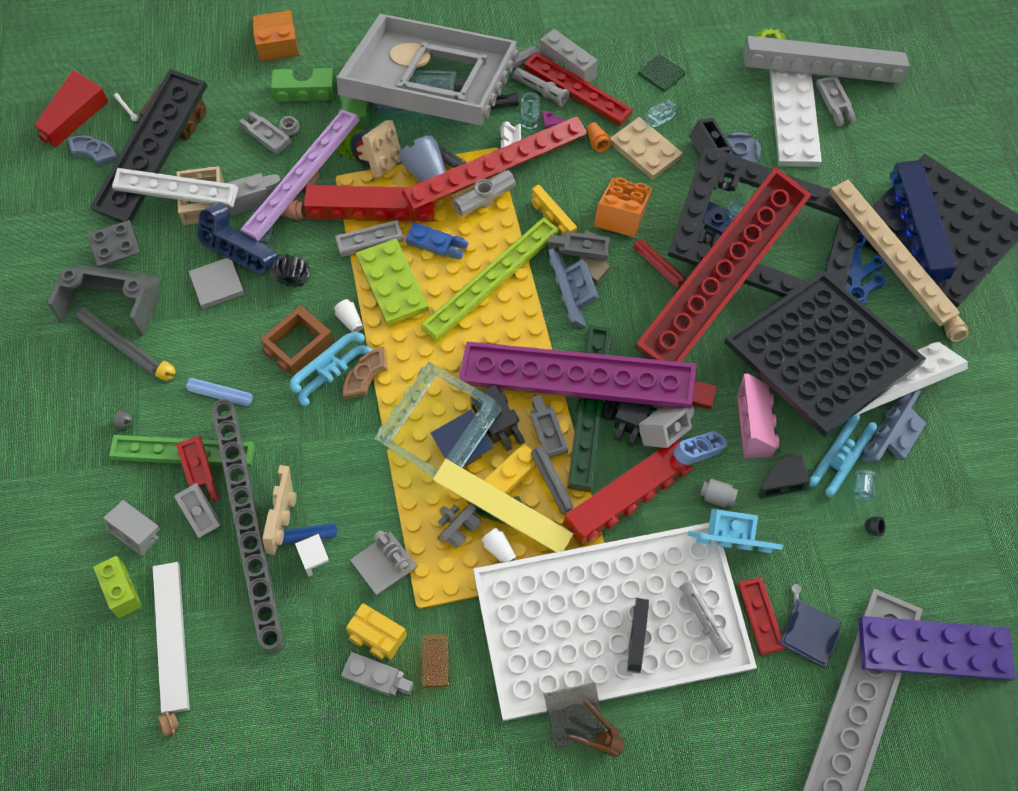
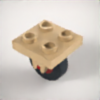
M386 120L373 130L364 129L358 131L351 138L350 146L353 156L362 165L371 167L373 177L382 176L400 162L398 156L401 149L393 120Z

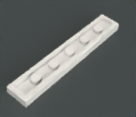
M117 168L112 188L116 191L211 205L220 202L226 207L232 208L238 191V187L234 184Z
M178 562L153 566L162 714H165L164 711L171 714L190 710L180 565Z

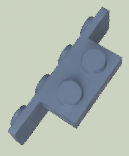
M552 248L548 250L551 257L549 262L557 275L555 280L561 288V298L568 309L567 317L573 325L575 324L583 329L586 327L581 308L599 299L587 262L582 259L567 268L563 256Z
M919 389L897 398L893 407L886 413L883 423L876 429L872 441L865 447V452L861 457L863 463L879 461L886 448L897 459L906 458L926 424L911 408L921 393Z

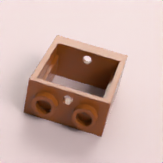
M301 305L260 339L263 345L262 352L269 359L274 358L284 373L289 372L293 376L334 343L331 331ZM300 324L315 339L290 359L276 344Z

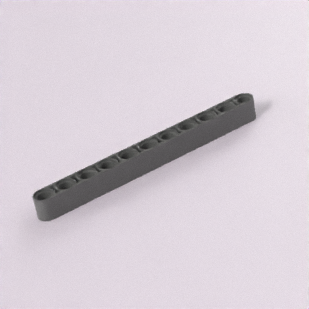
M221 399L214 403L212 413L257 639L266 653L277 654L283 649L285 640L268 558L264 550L263 534L239 419L233 404L229 400ZM224 411H230L228 415L220 416ZM234 432L233 436L225 438L227 433ZM239 453L237 458L229 459L231 454ZM244 475L240 481H233L235 476ZM241 497H248L245 503H237ZM246 519H253L249 526H242ZM250 542H258L254 549H246ZM257 564L262 565V569L259 572H251L253 566ZM267 588V593L264 596H256L258 589ZM264 612H272V617L269 620L261 621V615ZM276 635L277 641L271 646L265 645V641L269 636Z

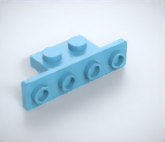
M717 509L711 510L708 533L688 531L687 536L695 537L696 543L711 545V540L717 541L718 546L732 548V543L738 544L737 548L752 550L753 546H758L757 551L772 553L773 549L782 550L783 547L782 544L755 540L757 515Z

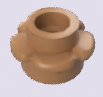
M164 711L165 714L157 717L159 727L164 737L168 735L174 736L175 730L179 728L174 713L169 715L167 711Z

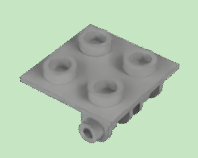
M378 531L374 535L375 543L350 559L376 595L418 567L391 532L387 534V532Z

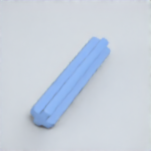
M189 378L186 384L188 391L217 399H226L243 406H250L253 400L251 393L195 378Z

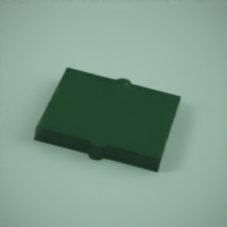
M658 54L651 61H647V65L638 71L639 76L664 93L673 85H677V81L686 74V71L661 54Z

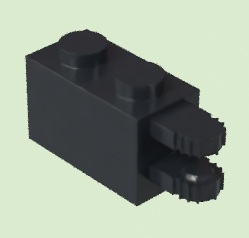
M496 385L470 397L471 408L492 444L500 441L505 451L508 452L512 450V445L507 437L513 435L519 445L525 443L524 437L518 428L519 417L514 409L510 410L507 405L506 395L503 391L499 392Z
M622 402L615 417L614 427L618 430L614 440L619 442L623 437L624 431L630 433L628 446L633 448L637 437L641 436L639 423L649 417L651 411H656L658 405Z

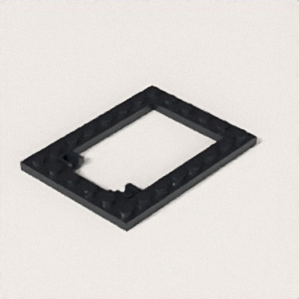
M705 145L667 256L697 266L721 236L717 233L708 235L706 233L707 230L704 229L705 224L702 223L713 189L718 187L729 192H735L738 182L759 188L773 169ZM786 174L812 194L804 205L839 217L825 272L845 288L860 230L829 194L830 189ZM724 176L730 178L731 182L724 181ZM758 263L743 283L784 298L808 281Z

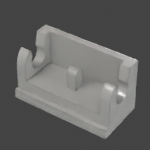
M124 500L103 517L107 531L141 556H144L146 551L159 539L156 535L160 530L159 526Z

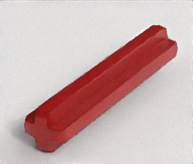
M639 239L634 243L633 248L675 287H679L684 283L685 277L643 239Z

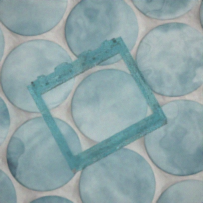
M428 361L426 366L418 372L417 379L412 386L406 389L401 402L392 409L391 416L387 422L379 428L375 440L387 450L434 478L439 469L434 468L397 445L392 439L435 377H439L483 403L446 458L461 468L502 408L495 399Z

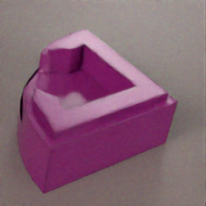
M541 111L544 130L564 122L561 117L553 115L552 112Z

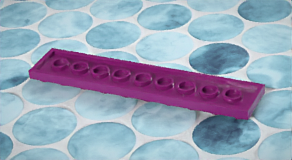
M467 341L458 382L459 385L489 388L496 385L497 389L692 409L696 364Z

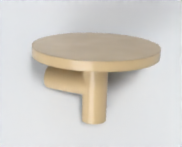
M416 43L399 44L390 51V58L398 65L409 67L421 45ZM426 49L415 68L424 66L429 62V50Z

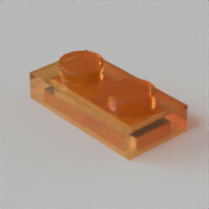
M448 634L422 635L423 688L449 687Z

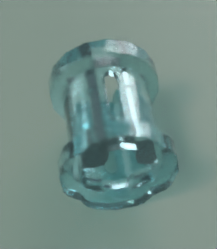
M870 470L856 471L854 475L856 489L853 491V497L862 501L873 500L875 498L873 487L877 474Z

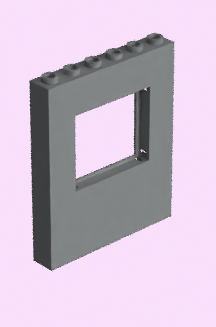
M379 14L337 76L338 95L481 126L484 119L489 117L491 106L495 105L496 96L501 93L502 84H506L508 72H512L513 63L518 60L519 50L516 49L517 41ZM403 43L421 45L409 67L398 65L391 60L390 51L393 47ZM426 49L429 50L432 56L475 64L460 92L408 82L416 70L415 66Z

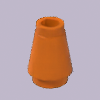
M597 123L589 124L587 132L592 148L597 152L606 151L611 145L610 136Z

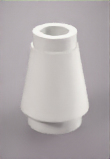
M346 299L334 307L335 316L351 332H359L363 328L353 302Z
M497 528L490 531L481 540L485 544L483 547L502 563L513 561L517 557L503 531L500 532Z

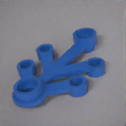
M860 232L848 275L851 285L846 282L845 289L853 296L858 297V300L864 305L868 299V293L883 287L885 277L881 274H875L871 281L862 287L861 280L874 270H881L885 260L881 256H874L870 263L861 268V249L866 242V237Z

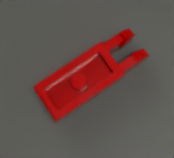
M201 436L176 443L189 487L196 483L199 487L207 485L210 498L213 501L219 500V493L214 483L215 479Z

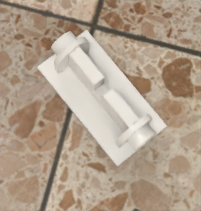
M509 122L502 123L500 126L501 138L503 139L501 141V148L521 140V124L513 127Z

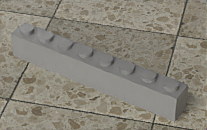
M747 36L743 50L745 67L903 84L910 68L907 55L903 52Z

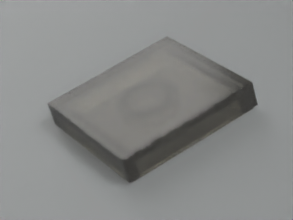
M594 682L543 693L554 747L577 743L574 740L568 739V734L590 740L597 738L601 732H605L604 725L583 704V700L587 699L601 713L596 684Z

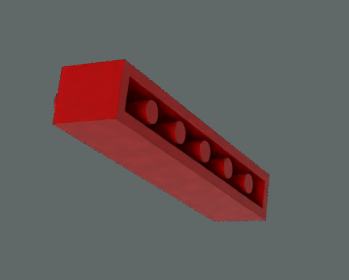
M307 185L304 208L307 219L435 222L436 202L412 212L402 195V191L409 187Z
M678 439L668 448L662 447L565 515L563 525L568 531L574 533L573 537L581 546L586 542L593 543L601 536L600 532L606 528L611 530L620 522L619 519L624 515L627 517L631 516L638 510V506L641 503L645 502L647 504L657 496L656 493L661 489L666 491L675 483V479L678 477L684 478L693 470V464L685 465L674 456V449L679 445L680 440Z

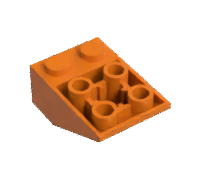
M612 178L598 203L594 227L635 237L640 228L653 188L642 183H630L623 178Z

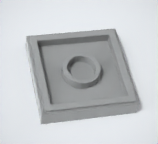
M229 258L189 271L202 309L245 295L233 262Z

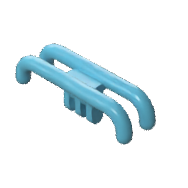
M352 332L346 334L292 377L290 389L294 393H299L298 402L302 406L306 407L309 405L310 401L307 397L326 381L331 383L334 380L333 375L338 377L341 374L339 370H347V364L359 355H365L372 351L370 347L363 345L353 348L340 359L334 356L350 342H363L365 336L362 333ZM316 370L319 376L301 390L300 382Z
M859 414L847 421L810 477L808 485L816 487L829 466L838 470L825 490V496L828 498H832L877 429L875 423H869L855 444L848 437L860 420Z

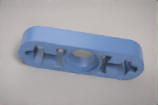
M708 432L681 441L674 449V456L679 462L690 465L719 455L727 446V441L718 432Z

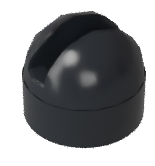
M877 516L867 519L864 525L866 532L872 536H883L886 528L885 519Z

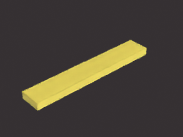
M446 458L433 479L434 482L554 552L564 551L574 534Z

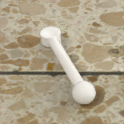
M115 93L114 97L117 102L129 113L131 120L137 122L139 116L130 110L118 93Z

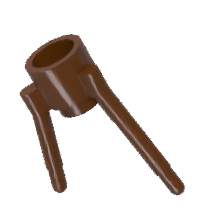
M584 699L583 704L608 731L601 732L596 742L573 734H568V739L599 750L611 757L619 756L624 748V740L618 736L620 730L612 726L587 699Z

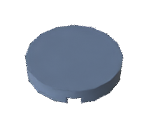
M734 132L726 137V140L729 141L728 143L731 144L730 146L733 147L729 154L754 163L759 160L761 147L757 139L754 140L751 138L752 135L748 133Z

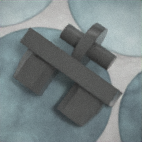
M471 503L456 517L455 514L459 510L457 505L454 504L450 509L442 506L439 512L443 517L438 523L442 527L447 522L450 524L437 539L441 543L446 541L455 549L458 548L466 539L457 530L460 525L463 524L472 532L482 522L474 513L476 507Z

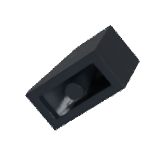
M789 454L778 459L758 493L759 499L806 490L810 483V478L802 455L793 456Z

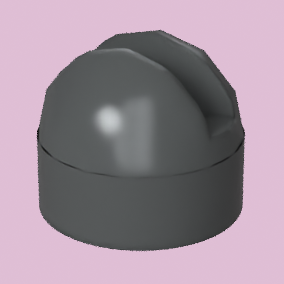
M118 410L114 420V428L121 430L130 428L132 424L128 423V420H133L132 415L126 411Z

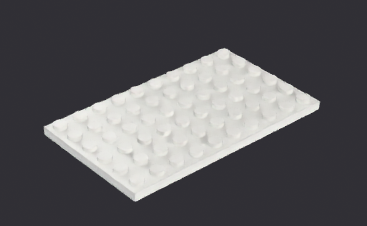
M709 523L474 568L502 720L508 721L584 705V699H587L590 703L755 670L757 666L723 546H718L717 541L711 540V545L696 543L695 537L687 536L688 531L708 533ZM689 580L694 581L695 586L706 601L714 617L722 623L723 626L721 628L733 646L732 649L721 655L717 653L708 635L705 636L702 632L704 628L679 589L680 585ZM693 596V599L695 600L702 614H705L702 608L700 607L699 603L697 602L696 598ZM636 597L649 599L643 662L640 674L627 672ZM707 620L717 638H719L717 633L713 629L711 623L709 622V620Z

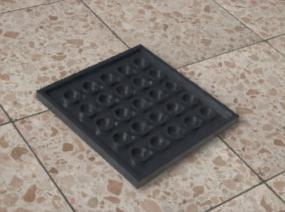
M923 154L872 206L956 308L961 305L1018 241V214L926 154ZM866 239L864 245L872 251H874L875 253H877L878 255H880L876 251V249L871 245V243Z
M825 271L728 335L724 341L738 357L824 437L828 436L923 365L926 360L920 352Z

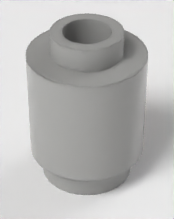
M710 478L709 483L704 481L700 495L704 496V502L726 508V506L732 508L738 489L732 488L733 485Z

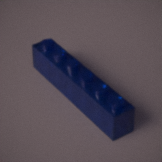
M922 160L896 162L893 171L890 173V183L894 185L895 199L901 207V218L905 220L906 234L912 242V253L916 255L918 263L933 281L951 279L957 265Z

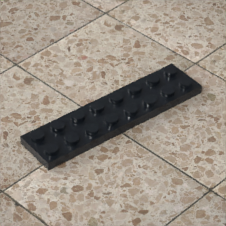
M169 69L90 208L94 212L119 222L128 220L132 222L146 195L114 190L112 185L117 168L159 174L207 88L205 81Z

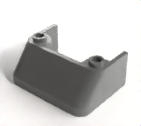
M86 264L65 269L60 273L47 304L58 321L64 323L79 286L123 293L128 299L136 300L129 318L139 336H144L162 285L158 277L152 274Z

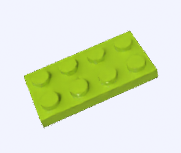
M397 238L356 252L358 262L387 326L429 311L426 299Z

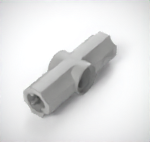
M504 170L489 180H478L475 188L453 199V205L460 216H465L479 207L491 206L496 197L514 188L516 181L509 170Z

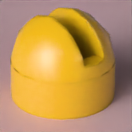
M163 361L157 368L155 376L161 380L169 381L173 379V376L170 374L176 373L175 367L167 361Z

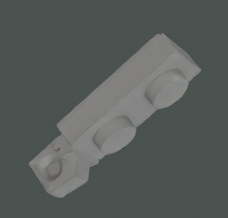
M351 652L341 674V677L345 680L388 696L390 694L395 696L397 691L411 695L414 687L413 682L404 679V673L398 669Z

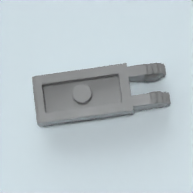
M837 76L818 79L815 85L828 110L833 114V120L836 125L842 126L844 124V117L841 112L845 113V118L849 124L854 123L856 120L855 112Z
M253 111L247 114L250 121L253 122L252 125L244 119L238 122L246 133L276 155L292 143L288 135Z

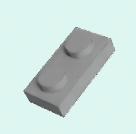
M197 483L174 496L198 538L222 525Z

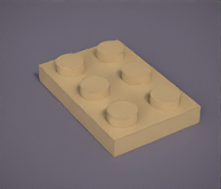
M640 117L612 136L610 141L611 146L651 180H654L682 159L683 155L678 148Z

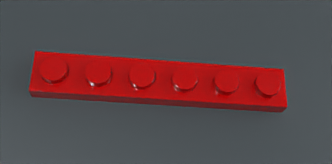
M535 52L524 63L526 71L547 83L554 82L557 87L569 90L571 98L618 126H621L632 115L633 109L538 52Z

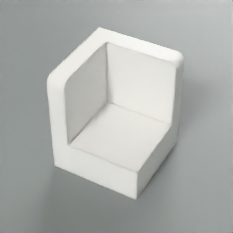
M319 534L295 544L309 577L313 576L312 568L329 561Z

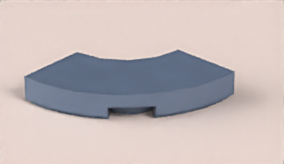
M73 136L68 138L74 158H91L97 163L98 167L116 162L118 159L113 148L105 141L94 139L92 136Z

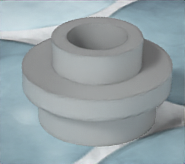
M287 116L281 120L279 129L286 135L292 136L299 132L300 125L294 117Z

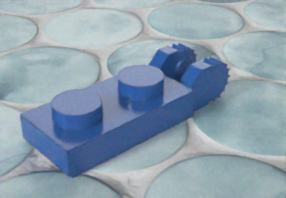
M416 222L413 223L405 238V242L409 245L457 260L462 258L463 252L455 247L467 249L469 244L467 240L459 236H453Z

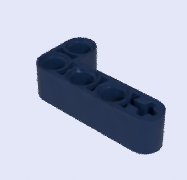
M215 203L200 212L198 239L204 246L258 274H263L272 268L275 259L278 258L276 251L229 227V211L223 203Z

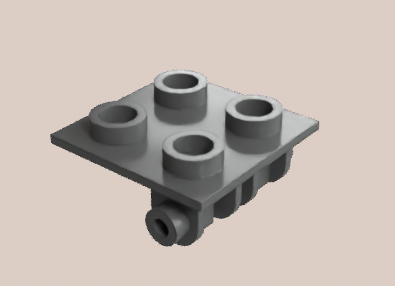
M130 220L88 233L97 267L140 254L136 241L137 237Z

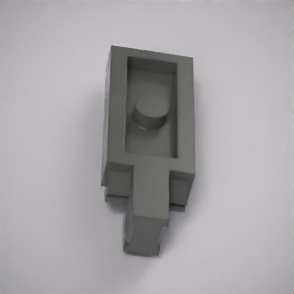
M567 231V234H561V236L550 235L548 249L553 248L565 255L607 260L610 238Z
M541 395L532 397L534 410L530 411V415L540 446L544 447L549 459L568 453V447L554 409L551 406L545 407Z

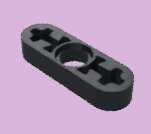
M637 597L635 599L627 672L641 673L649 599Z

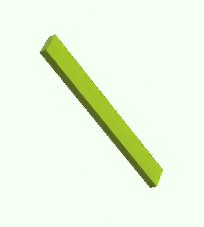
M543 217L421 324V329L438 342L544 248L549 242L550 235H558L559 228Z

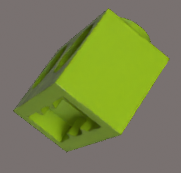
M118 556L112 557L93 567L108 606L118 618L142 608L127 568Z

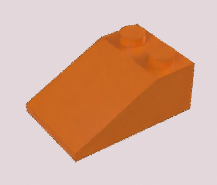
M291 10L253 16V31L260 62L299 55Z

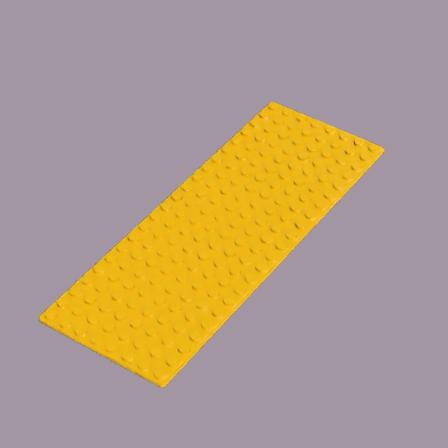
M494 147L456 155L463 159L462 162H470L496 151L498 148ZM443 162L446 171L453 169L451 166ZM402 164L395 165L380 177H373L371 170L343 174L336 177L337 186L411 187L419 183ZM475 185L436 201L435 222H399L404 239L403 242H399V245L429 306V311L387 326L356 254L350 255L367 346L372 350L384 347L387 354V371L379 373L373 380L405 549L418 566L410 572L416 606L419 609L479 597L473 569L502 563L483 547L485 544L481 541L484 536L495 528L500 532L503 531L514 554L517 556L513 561L556 553L508 524H501L488 518L485 519L475 511L474 513L482 522L472 532L463 524L460 525L457 530L466 539L458 548L455 549L446 541L441 543L437 539L450 524L447 522L443 527L439 525L438 521L443 517L439 509L442 506L450 509L455 504L459 507L455 514L457 517L469 505L465 499L433 481L445 458L433 439L431 432L472 410L470 397L487 389L459 385L458 379L466 342L552 350L529 261L438 342L421 329V324L522 236L510 190L496 197L491 206L479 207L465 216H460L453 205V199L475 188ZM343 220L346 233L392 222ZM416 222L453 236H459L467 240L469 244L467 249L455 247L463 252L462 258L457 260L409 245L405 242V238L413 223ZM498 389L499 392L503 391L506 395L507 405L510 410L514 409L520 421L518 422V428L524 437V444L532 450L541 447L531 421L530 411L534 410L532 397L541 395L545 407L551 406L554 409L568 447V453L550 458V461L573 504V509L592 496L591 492L567 489L574 428L565 396ZM511 435L507 438L512 445V450L506 452L499 441L492 444L494 448L482 454L480 459L468 466L463 465L461 468L484 481L521 445ZM536 466L507 495L510 497L519 496L524 505L567 529L563 525L567 513H560ZM600 532L601 536L593 543L586 542L582 546L572 536L564 551L604 543L602 532Z

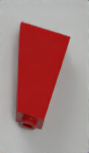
M73 70L35 124L40 140L45 144H51L55 148L59 146L108 103L103 89Z

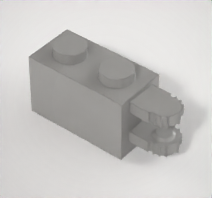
M261 173L228 182L227 184H234L238 187L233 208L227 207L229 215L233 216L259 208L281 182L278 174L262 177Z
M662 406L639 423L643 446L668 448L692 429L693 407L692 409Z

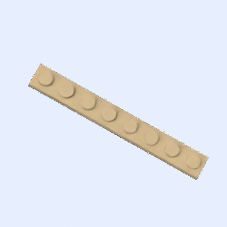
M849 179L831 188L829 194L940 327L957 317L960 313Z

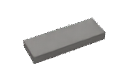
M398 220L335 236L341 257L356 254V252L397 238L398 242L404 241Z

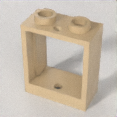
M219 166L177 172L178 177L224 183ZM178 200V214L183 225L199 223L200 212L211 206V204H188V201Z

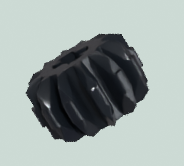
M280 255L275 259L272 266L273 279L279 281V284L287 285V287L304 286L310 275L309 263L304 261L302 257L298 258L295 255Z

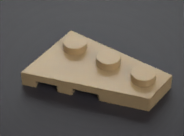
M282 465L279 466L278 470L280 486H275L273 491L274 509H270L268 512L262 537L266 554L275 555L278 545H282L284 538L283 529L284 526H288L290 508L294 507L296 503V492H293L289 466Z

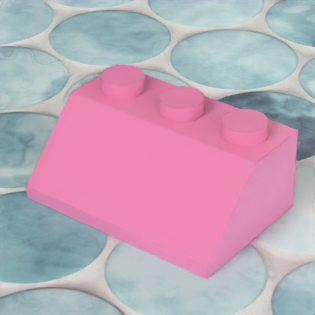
M744 374L737 394L744 458H772L775 450L779 448V437L774 433L776 415L772 414L771 409L774 405L773 393H769V385L750 374Z

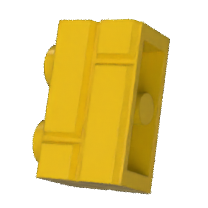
M364 603L359 607L355 616L346 627L348 635H350L348 639L360 647L362 644H365L371 648L370 653L381 660L384 657L391 660L407 636L405 628Z

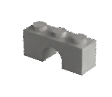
M553 29L540 39L541 55L556 64L563 61L570 72L588 83L597 77L598 60L564 35Z

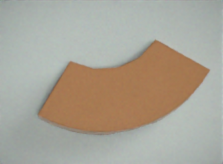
M384 347L365 354L359 359L360 362L354 369L349 371L343 386V398L345 400L367 395L371 381L379 373L387 371V354Z

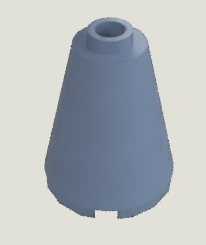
M424 136L414 140L415 145L410 148L408 145L405 146L398 156L401 164L419 183L446 172L438 142L433 136Z

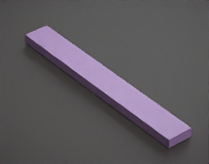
M345 110L339 112L241 228V233L259 242L360 121L358 115Z

